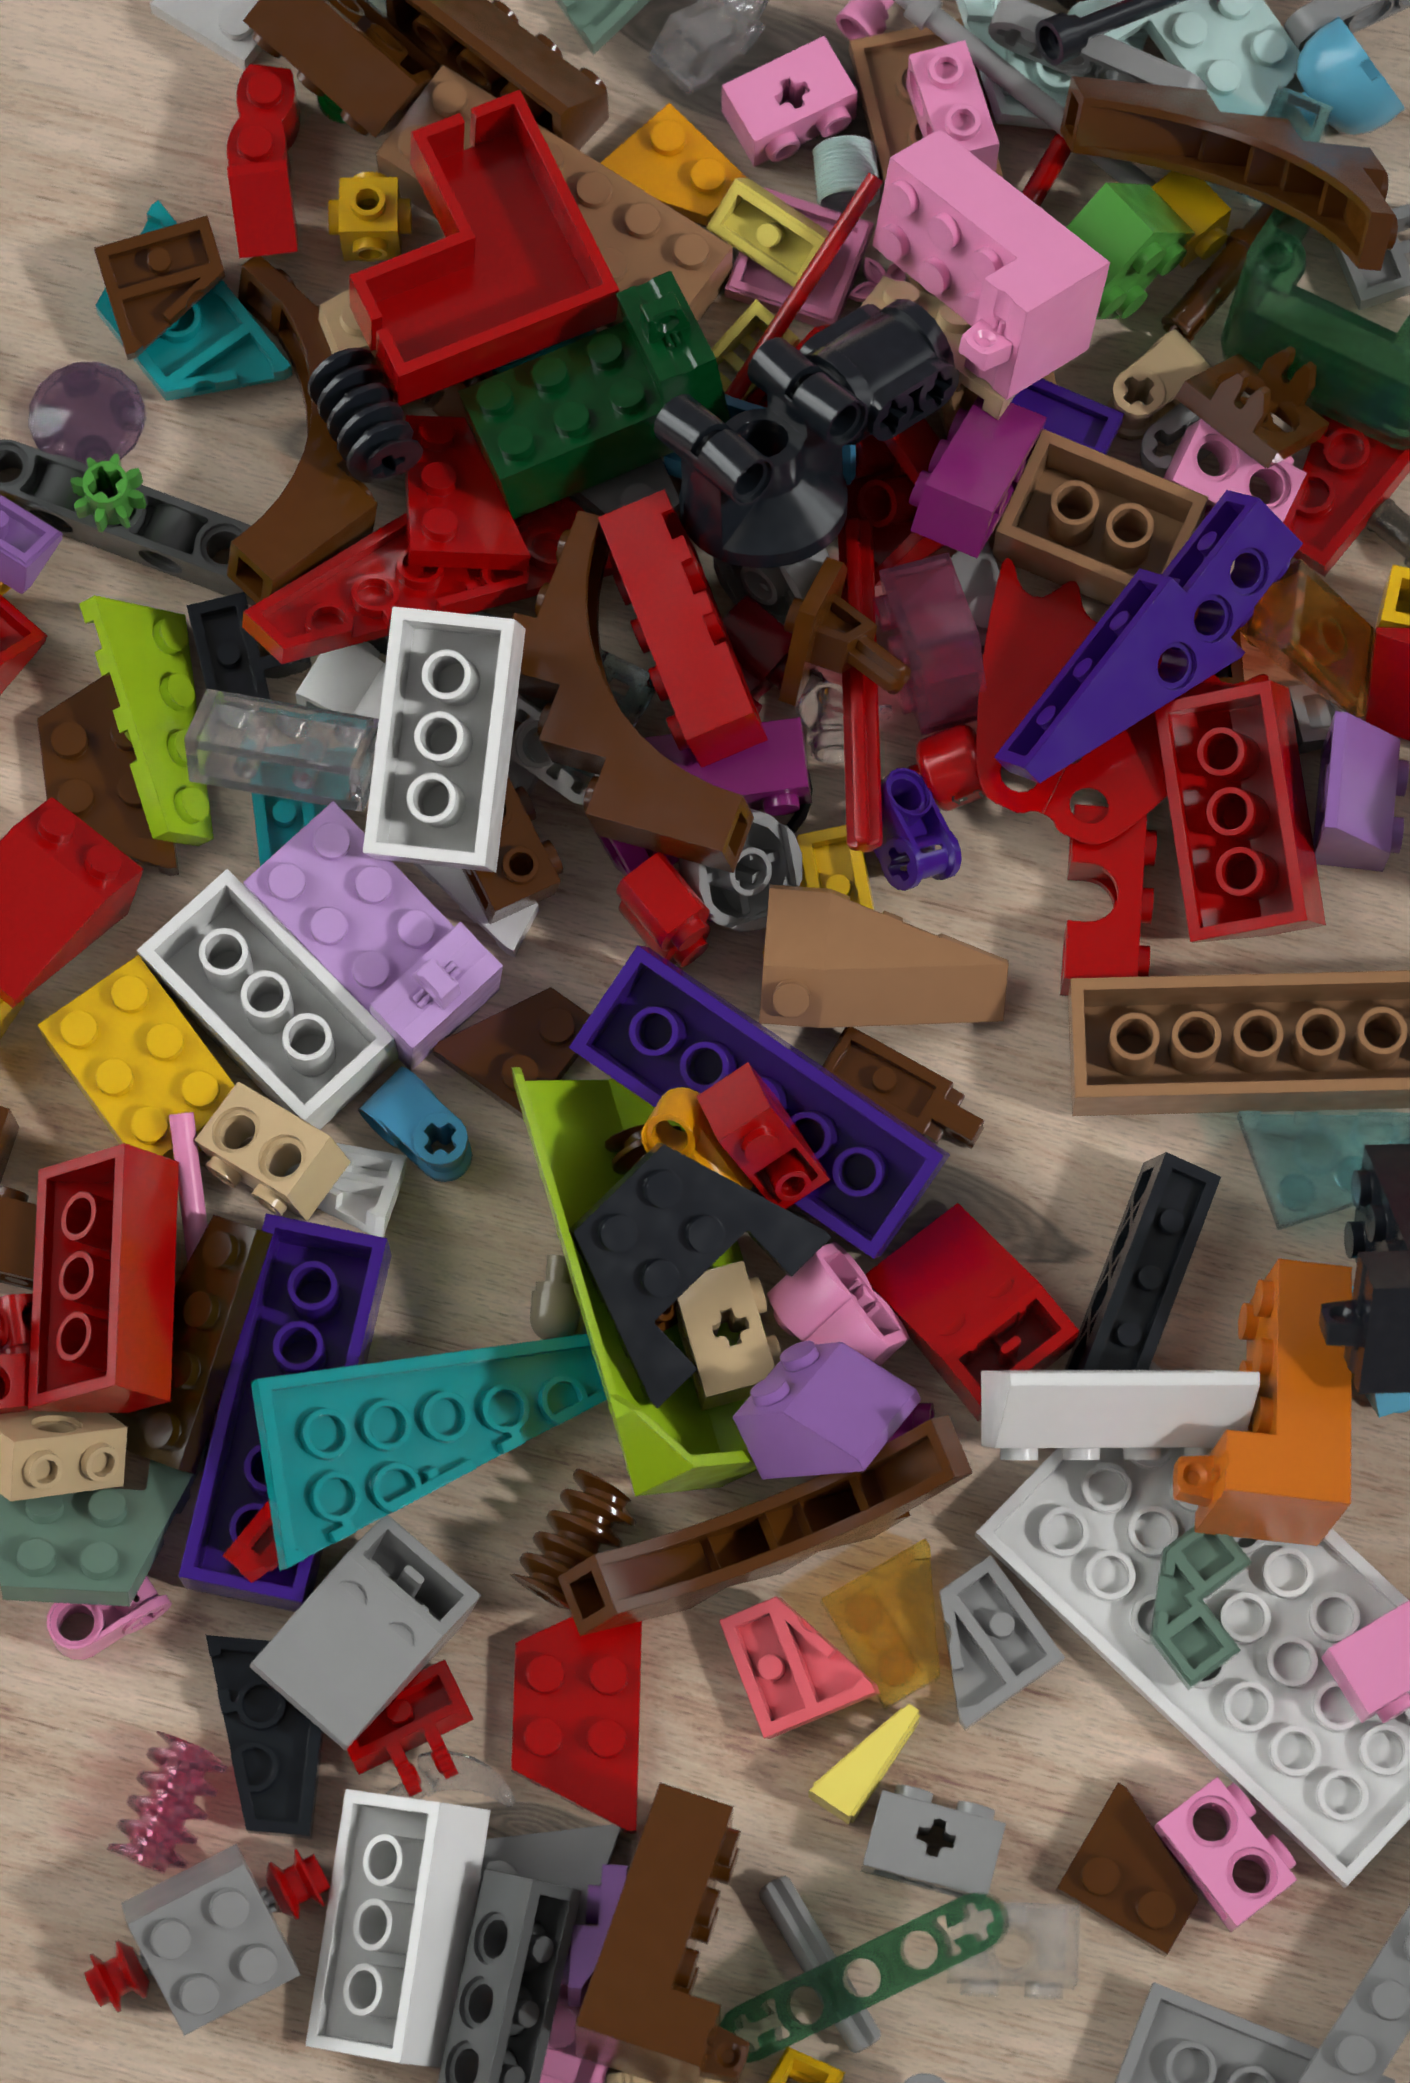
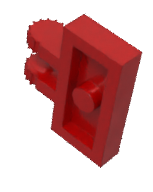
M444 1659L421 1670L347 1748L358 1775L392 1759L409 1797H412L422 1792L420 1786L422 1781L414 1764L409 1763L405 1753L426 1742L430 1745L432 1750L431 1757L438 1772L443 1774L446 1780L459 1774L441 1735L474 1719L446 1660Z

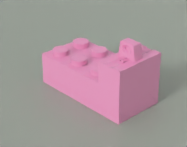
M941 129L890 157L872 246L972 326L962 335L958 350L961 355L966 357L964 366L977 377L986 380L993 390L1008 400L1089 349L1110 262Z

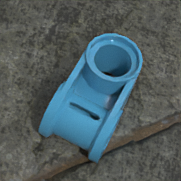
M401 1066L358 1109L363 1119L380 1137L391 1146L398 1148L433 1180L441 1182L457 1180L470 1167L473 1154L465 1125L437 1099L423 1081L406 1067ZM437 1140L443 1145H447L452 1141L454 1150L449 1154L442 1149L433 1153L431 1145Z

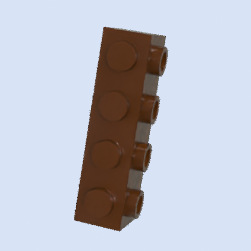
M509 776L507 779L496 872L462 869L489 924L555 895L561 882L558 875L563 873L562 862L550 840L541 842L531 822L537 816L528 793L522 786L514 788Z

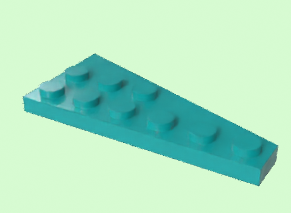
M588 1334L274 1376L251 1381L279 1570L287 1569L325 1547L339 1542L363 1527L388 1514L394 1513L475 1470L490 1460L519 1447L526 1441L606 1401V1395L591 1350Z

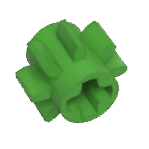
M115 453L110 461L96 463L95 460L89 457L86 459L88 469L83 478L74 477L70 481L73 492L78 496H82L73 504L78 518H84L92 514L95 518L98 532L103 533L107 525L121 523L126 529L130 528L129 517L133 509H144L147 505L144 494L134 490L143 483L139 468L125 472L122 468L119 454ZM109 488L110 491L116 495L114 497L108 498L106 494H104L101 491Z

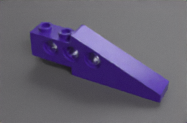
M1226 490L1162 574L1144 569L1137 571L994 758L1010 773L1041 783L1240 659L1245 654V651L1231 638L1232 635L1250 620L1254 613L1255 605L1272 583L1279 580L1286 573L1290 566V560L1303 543L1260 498ZM1234 560H1235L1234 569H1233L1232 573L1230 574L1231 565H1232V563H1233ZM1199 606L1198 616L1194 621L1195 612ZM1163 653L1162 662L1159 668H1157L1158 660Z

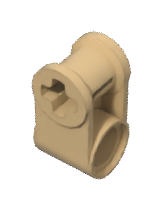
M1172 330L1162 336L1142 357L1122 371L1115 379L1111 392L1112 397L1108 401L1107 406L1124 413L1122 423L1116 434L1118 437L1127 440L1142 439L1144 433L1152 424L1180 404L1176 395L1183 383L1212 367L1177 330Z

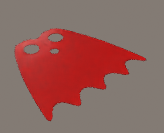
M1006 558L1001 565L993 598L979 681L976 761L981 788L988 799L1015 813L1035 811L1043 814L1044 812V815L1054 822L1056 829L1060 833L1088 845L1105 843L1131 828L1168 796L1155 712L1087 753L1079 762L1068 765L1065 770L1063 768L1043 782L1037 783L1034 788L1028 791H1014L1004 784L1001 778L1002 765L994 756L1098 623L1092 620L1085 612L1080 589L1075 581L1067 582L1044 597L1032 596L1023 590L1018 581L1013 561ZM1163 653L1158 660L1157 668H1159L1162 662ZM1260 674L1247 681L1231 684L1222 682L1215 675H1212L1175 699L1268 681L1269 677L1267 674ZM1091 788L1102 793L1108 803L1106 816L1097 823H1085L1077 819L1070 808V800L1075 792Z

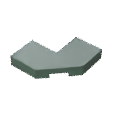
M1195 1526L1166 1546L1161 1552L1150 1641L1188 1691L1241 1651L1203 1600L1247 1569L1252 1563L1232 1536L1195 1533Z

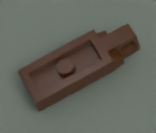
M845 1027L822 1065L935 1144H938L944 1134L972 1149L984 1129L983 1119L960 1107L965 1095L953 1088L952 1081L854 1027Z

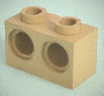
M239 1081L194 1140L210 1159L205 1167L216 1178L232 1188H236L241 1181L254 1189L251 1193L252 1197L269 1211L282 1216L287 1209L305 1221H308L351 1163L331 1136ZM253 1136L246 1146L239 1148L244 1140ZM300 1164L295 1172L284 1177L289 1168Z

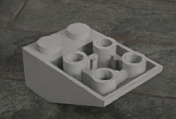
M386 1515L346 1553L249 1667L339 1746L346 1750L462 1628L481 1595L394 1519Z

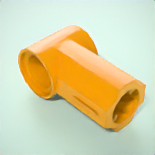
M682 1087L668 1090L660 1098L642 1129L641 1141L645 1151L648 1153L658 1142L665 1144L750 1190L753 1183L718 1142L696 1097L700 1093L690 1088ZM667 1120L680 1124L685 1131L673 1128Z

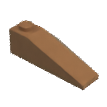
M770 884L759 1024L834 1028L1004 1021L1009 960L945 934L935 935L905 923L902 917L885 910L883 913L850 901V896L832 889Z

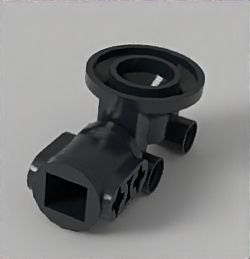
M897 299L882 310L874 304H866L813 335L804 343L800 350H797L783 338L775 337L770 339L754 353L747 372L749 380L767 394V407L765 409H752L733 416L726 423L689 394H681L666 403L655 420L654 433L656 438L681 457L682 483L679 493L681 521L686 533L707 554L733 565L751 568H773L791 565L808 559L825 549L842 530L848 513V489L843 475L842 446L857 445L870 435H873L879 441H886L897 436L945 405L953 396L958 386L959 372L955 368L953 352L936 320L922 306L909 299Z

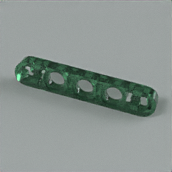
M975 1892L963 1895L735 2006L725 2014L720 2027L736 2035L737 2032L744 2028L741 2019L743 2015L746 2016L750 2023L758 2022L774 2015L775 2012L768 2006V2002L774 1999L778 2019L790 2032V2036L783 2038L782 2028L778 2026L757 2037L760 2046L758 2050H755V2047L750 2042L746 2063L765 2059L994 1948L1003 1941L1008 1932L1009 1916L1007 1908L999 1898L991 1893ZM972 1903L978 1911L990 1910L994 1921L986 1926V1932L989 1937L983 1940L978 1932H972L953 1940L961 1949V1953L954 1956L950 1936L937 1920L945 1915L947 1928H951L970 1918V1912L967 1907ZM917 1930L925 1931L932 1935L938 1947L937 1958L934 1963L924 1969L916 1968L910 1964L904 1954V1943L907 1937ZM859 1958L868 1959L875 1963L880 1972V1985L876 1992L870 1996L858 1995L848 1984V1969ZM802 1986L812 1987L817 1990L823 1999V2013L812 2024L802 2023L796 2019L791 2010V1997Z

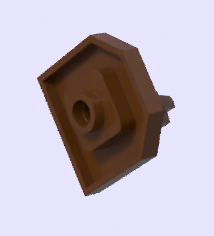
M826 557L805 598L795 597L791 603L785 620L784 631L791 633L792 637L778 701L796 706L816 666L839 674L855 667L883 690L894 695L902 690L904 684L911 677V669L874 641L877 624L841 598L848 569L843 562Z

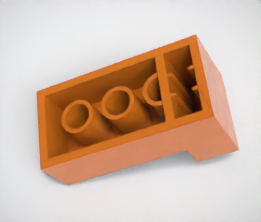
M1278 1258L1266 1278L1258 1280L1254 1296L1250 1302L1242 1304L1238 1318V1337L1240 1340H1247L1246 1360L1241 1362L1239 1371L1260 1372V1386L1247 1432L1226 1430L1209 1455L1180 1456L1174 1464L1173 1498L1198 1505V1509L1195 1512V1533L1225 1534L1239 1538L1318 1546L1351 1505L1352 1371L1348 1369L1344 1359L1345 1346H1330L1326 1344L1319 1327V1317L1322 1303L1352 1300V1267Z

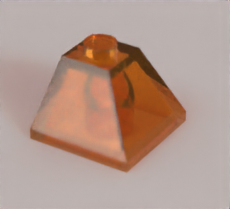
M1299 559L1290 564L1286 573L1279 580L1272 583L1255 605L1254 613L1250 620L1239 628V631L1250 645L1260 649L1278 667L1342 711L1358 718L1366 715L1374 628L1302 559Z

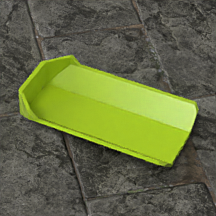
M511 1067L514 1087L523 1119L527 1127L540 1177L545 1188L557 1235L563 1249L635 1496L720 1488L756 1471L757 1468L733 1419V1415L747 1399L702 1411L692 1375L658 1409L645 1399L640 1388L641 1383L631 1361L626 1357L618 1340L615 1326L604 1303L601 1302L570 1235L569 1229L624 1176L613 1171L612 1159L618 1152L607 1150L604 1146L605 1141L623 1130L645 1124L655 1107L613 1078L603 1080L525 1081L521 1068ZM667 1120L671 1126H680L682 1131H685L680 1124ZM738 1240L707 1270L743 1261ZM726 1322L720 1324L716 1337L726 1336L729 1345L733 1346L737 1345L740 1332L742 1331L731 1332ZM677 1324L663 1331L685 1355Z

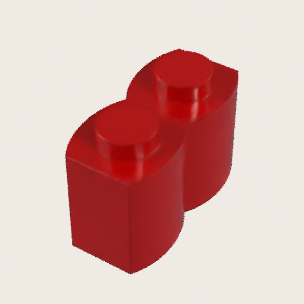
M249 64L241 75L237 87L236 103L239 119L233 125L227 141L228 165L235 166L286 160L290 181L291 164L288 150L295 142L300 128V110L292 71L289 68Z
M655 853L622 878L616 890L617 895L621 898L619 912L648 947L674 965L678 963L680 967L691 964L706 951L709 946L706 939L711 931V927L706 920L710 911L663 853Z

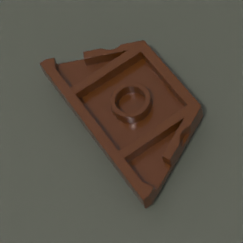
M111 675L102 676L37 718L46 799L48 800L50 797L55 798L132 860L156 867L160 873L169 876L179 875L175 843L152 838L130 768V764L137 759L134 748L125 734L119 733L112 710L120 707Z

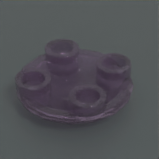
M75 362L55 370L38 386L29 405V429L37 448L52 455L65 456L87 464L86 459L89 457L95 460L96 463L110 461L114 453L119 454L120 460L123 459L135 448L144 429L147 417L145 404L137 385L120 369L101 362Z

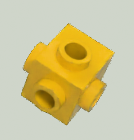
M361 172L354 175L353 178H339V199L328 200L329 235H339L343 260L375 262L389 260L402 255V234H412L411 198L400 197L398 177H386L378 172Z

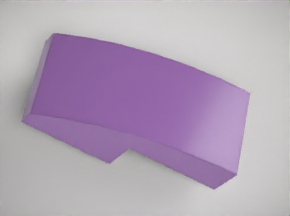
M602 1864L601 1885H588L586 1924H598V1926L574 1925L571 1946H569L561 1985H568V2006H582L627 1878V1865Z

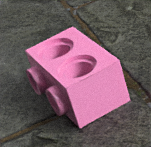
M963 40L910 54L906 87L923 138L941 129L996 172L999 140L966 41Z
M1199 419L1187 428L1163 478L1208 496L1204 514L1207 516L1226 490L1252 496L1249 489L1250 479L1252 476L1259 477L1268 484L1271 491L1270 501L1266 505L1283 522L1307 473L1292 465L1294 459L1291 456L1270 468H1264L1209 424ZM1199 449L1209 450L1217 457L1219 462L1217 476H1210L1201 470L1197 461Z
M1217 1776L1157 1822L1153 1829L1168 1852L1228 1930L1232 1932L1297 1880L1290 1871L1296 1865V1862L1285 1845L1274 1834L1265 1838L1250 1819L1256 1814V1810L1243 1791L1235 1783L1225 1787ZM1202 1809H1211L1218 1812L1226 1824L1224 1838L1218 1841H1206L1199 1837L1193 1828L1194 1813ZM1242 1860H1250L1257 1863L1265 1874L1266 1881L1263 1890L1257 1893H1247L1238 1888L1232 1875L1234 1864Z

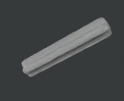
M781 1876L766 1884L759 1892L760 1899L849 2050L853 2053H858L870 2047L881 2037L880 2030L790 1878Z

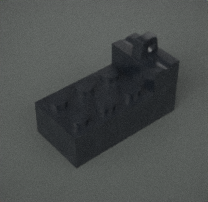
M1410 1144L1364 1145L1361 1170H1354L1351 1178L1352 1200L1356 1207L1354 1221L1346 1223L1344 1230L1346 1255L1349 1259H1355L1357 1263L1352 1300L1322 1303L1319 1327L1327 1345L1345 1346L1344 1359L1348 1369L1354 1374V1384L1358 1394L1410 1393Z

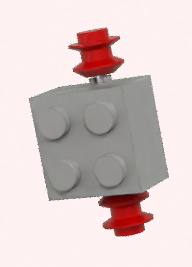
M235 1844L122 1902L127 1925L140 1949L139 1955L141 1958H139L132 1946L120 1940L116 1941V1956L105 1962L93 1953L90 1954L93 1968L84 1972V1976L99 2006L102 2007L111 2002L119 2013L121 2012V1996L131 1991L146 1999L150 1985L146 1972L147 1969L150 1976H154L183 2034L186 2035L300 1976L293 1953L272 1913L277 1911L275 1902H277L283 1914L295 1920L300 1919V1904L309 1899H313L322 1907L325 1906L320 1893L330 1889V1884L315 1854L303 1859L296 1848L294 1849V1864L283 1870L272 1861L268 1862L265 1878L270 1888V1891H268L266 1886L259 1888L238 1845Z

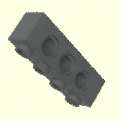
M485 1869L437 2083H540L582 1890Z

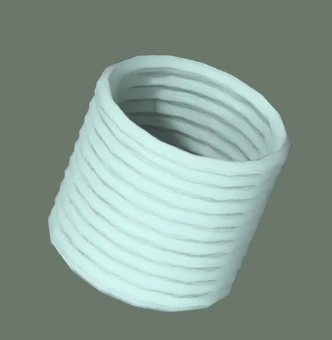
M844 135L823 140L815 146L812 155L814 157L813 165L815 167L814 175L818 205L843 212L868 173L879 177L877 174L878 166L876 164L877 156L874 142L861 136ZM880 190L877 191L867 208L879 200Z

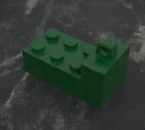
M671 270L652 278L644 284L632 286L616 293L623 322L458 391L471 432L513 519H517L673 453L670 448L656 438L654 424L661 409L676 396L689 394L724 423L730 419L717 360Z

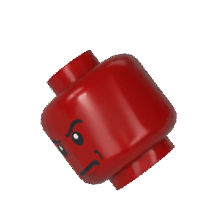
M958 724L918 741L915 750L917 763L908 766V769L922 776L940 810L952 811L987 797L979 782L976 761V732L971 726Z

